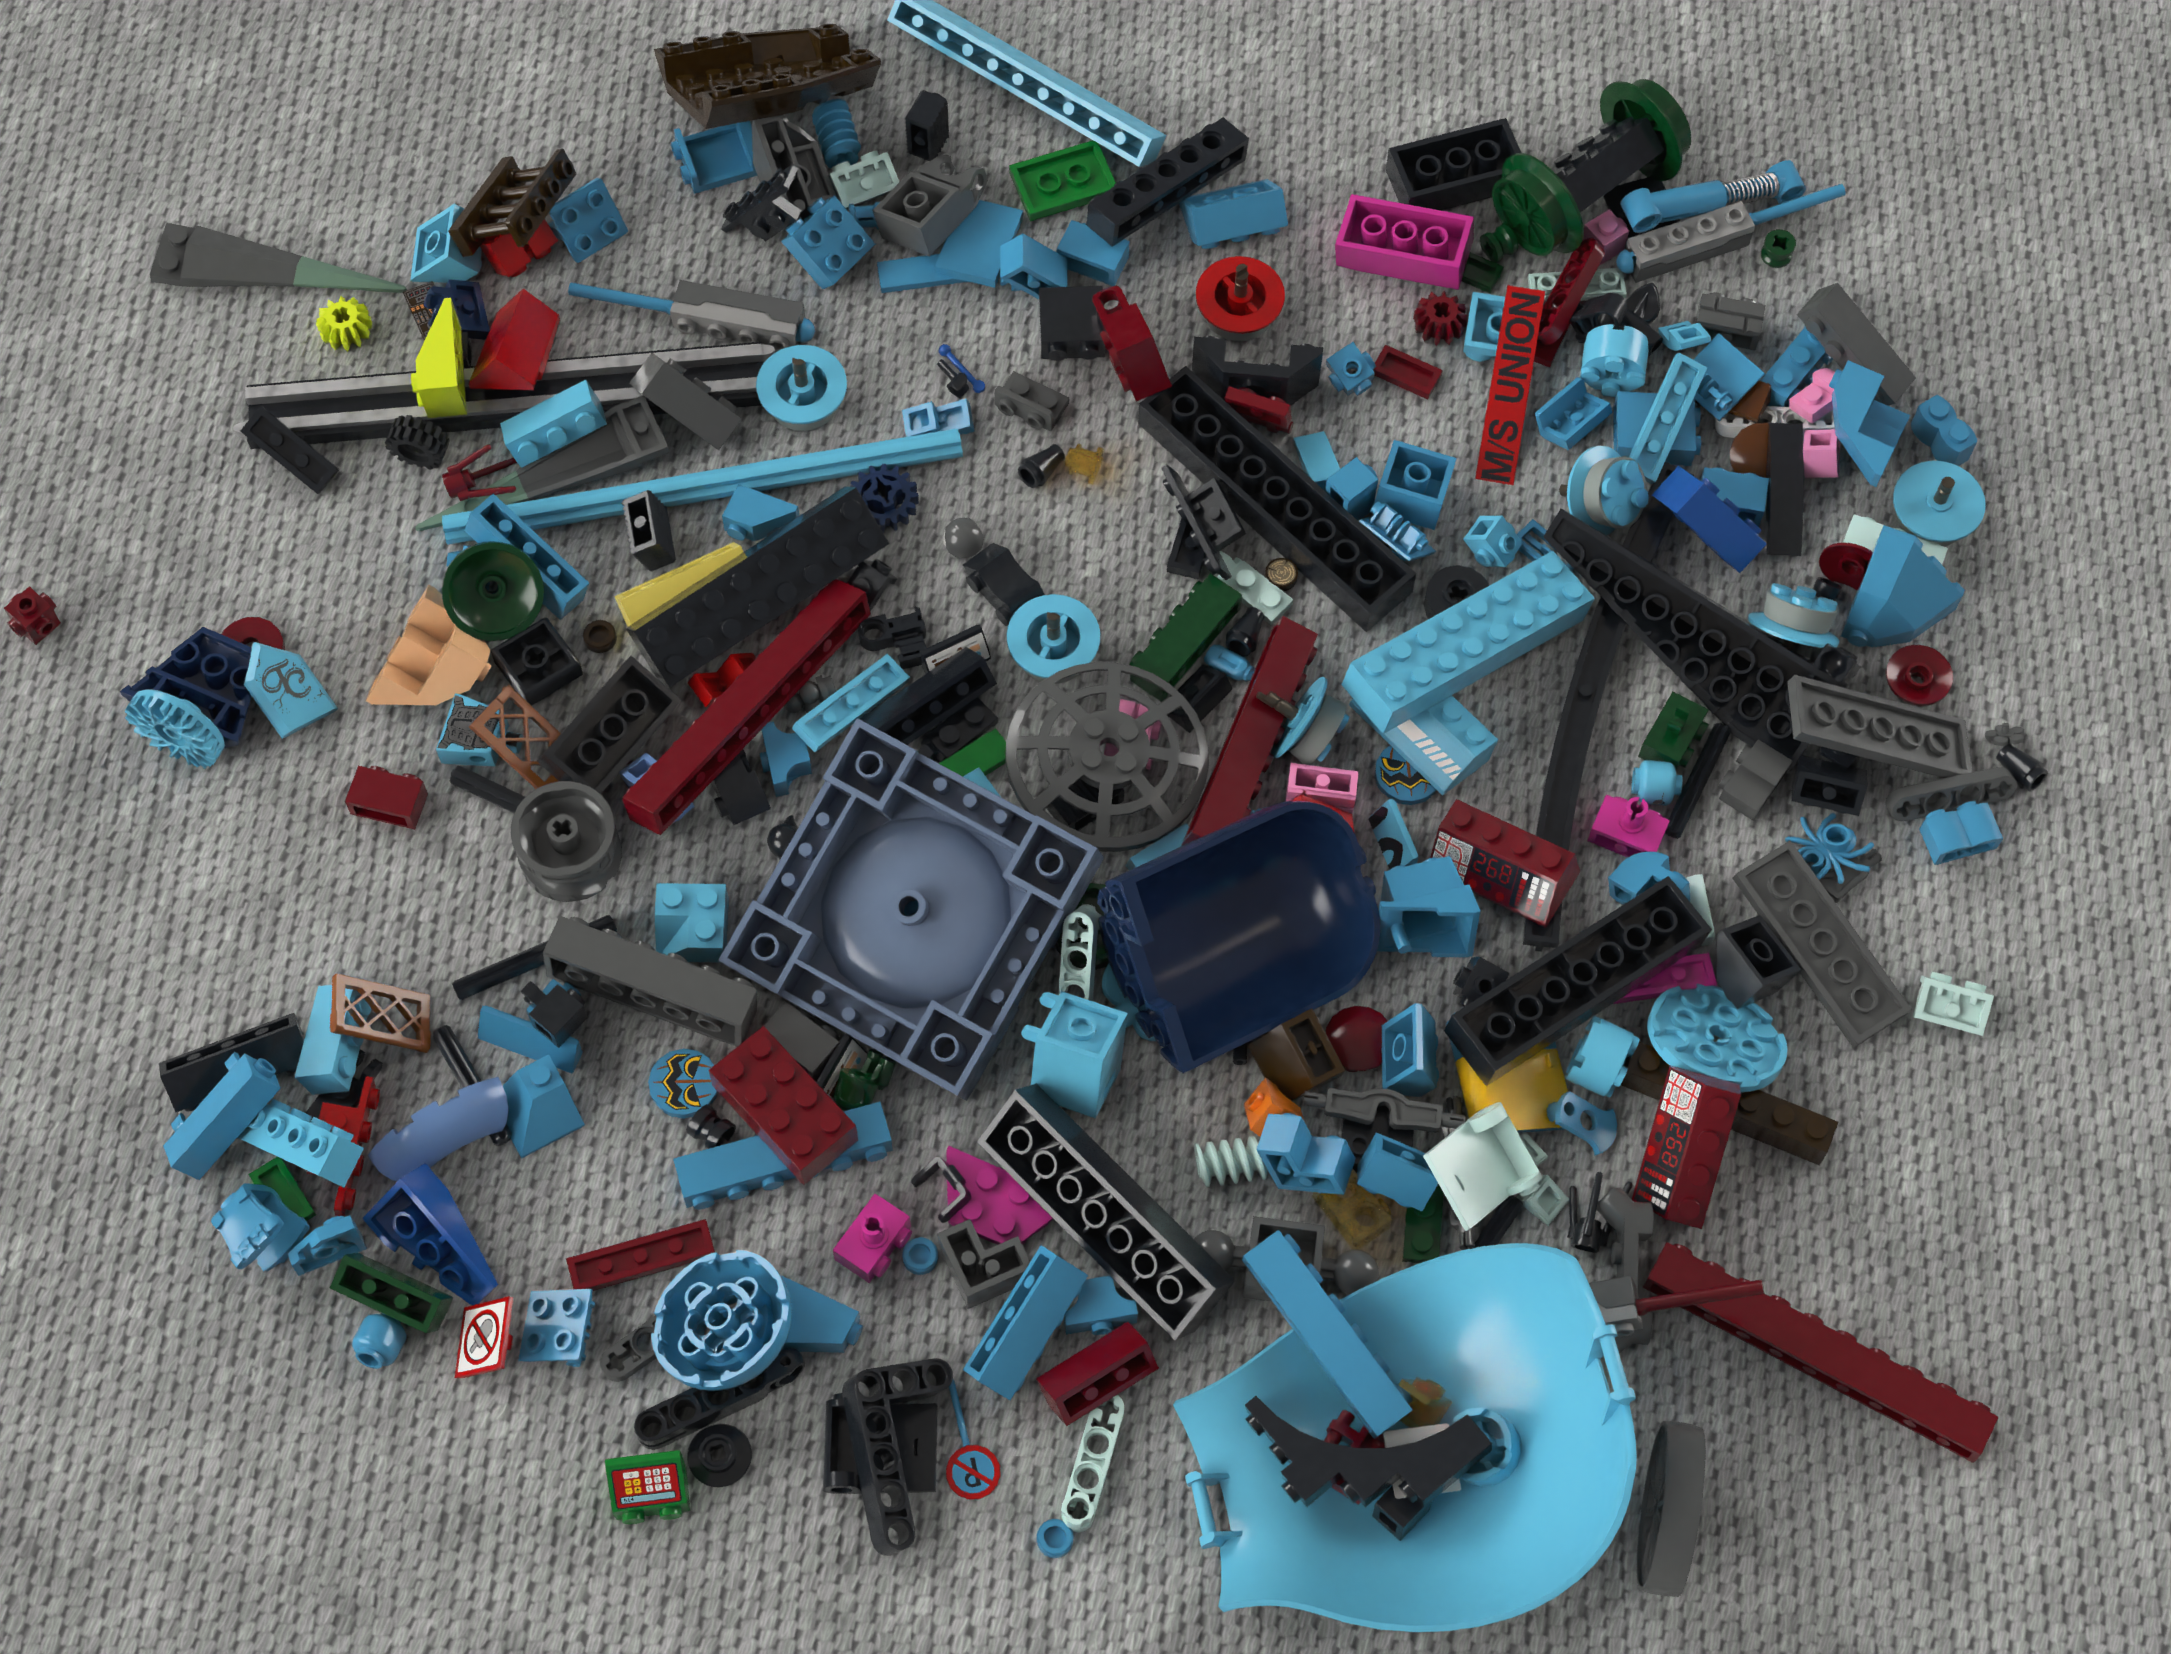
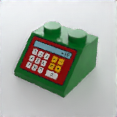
M680 1450L605 1459L612 1513L616 1520L622 1519L623 1524H638L645 1521V1516L659 1515L660 1519L671 1520L682 1517V1512L690 1511L687 1467Z

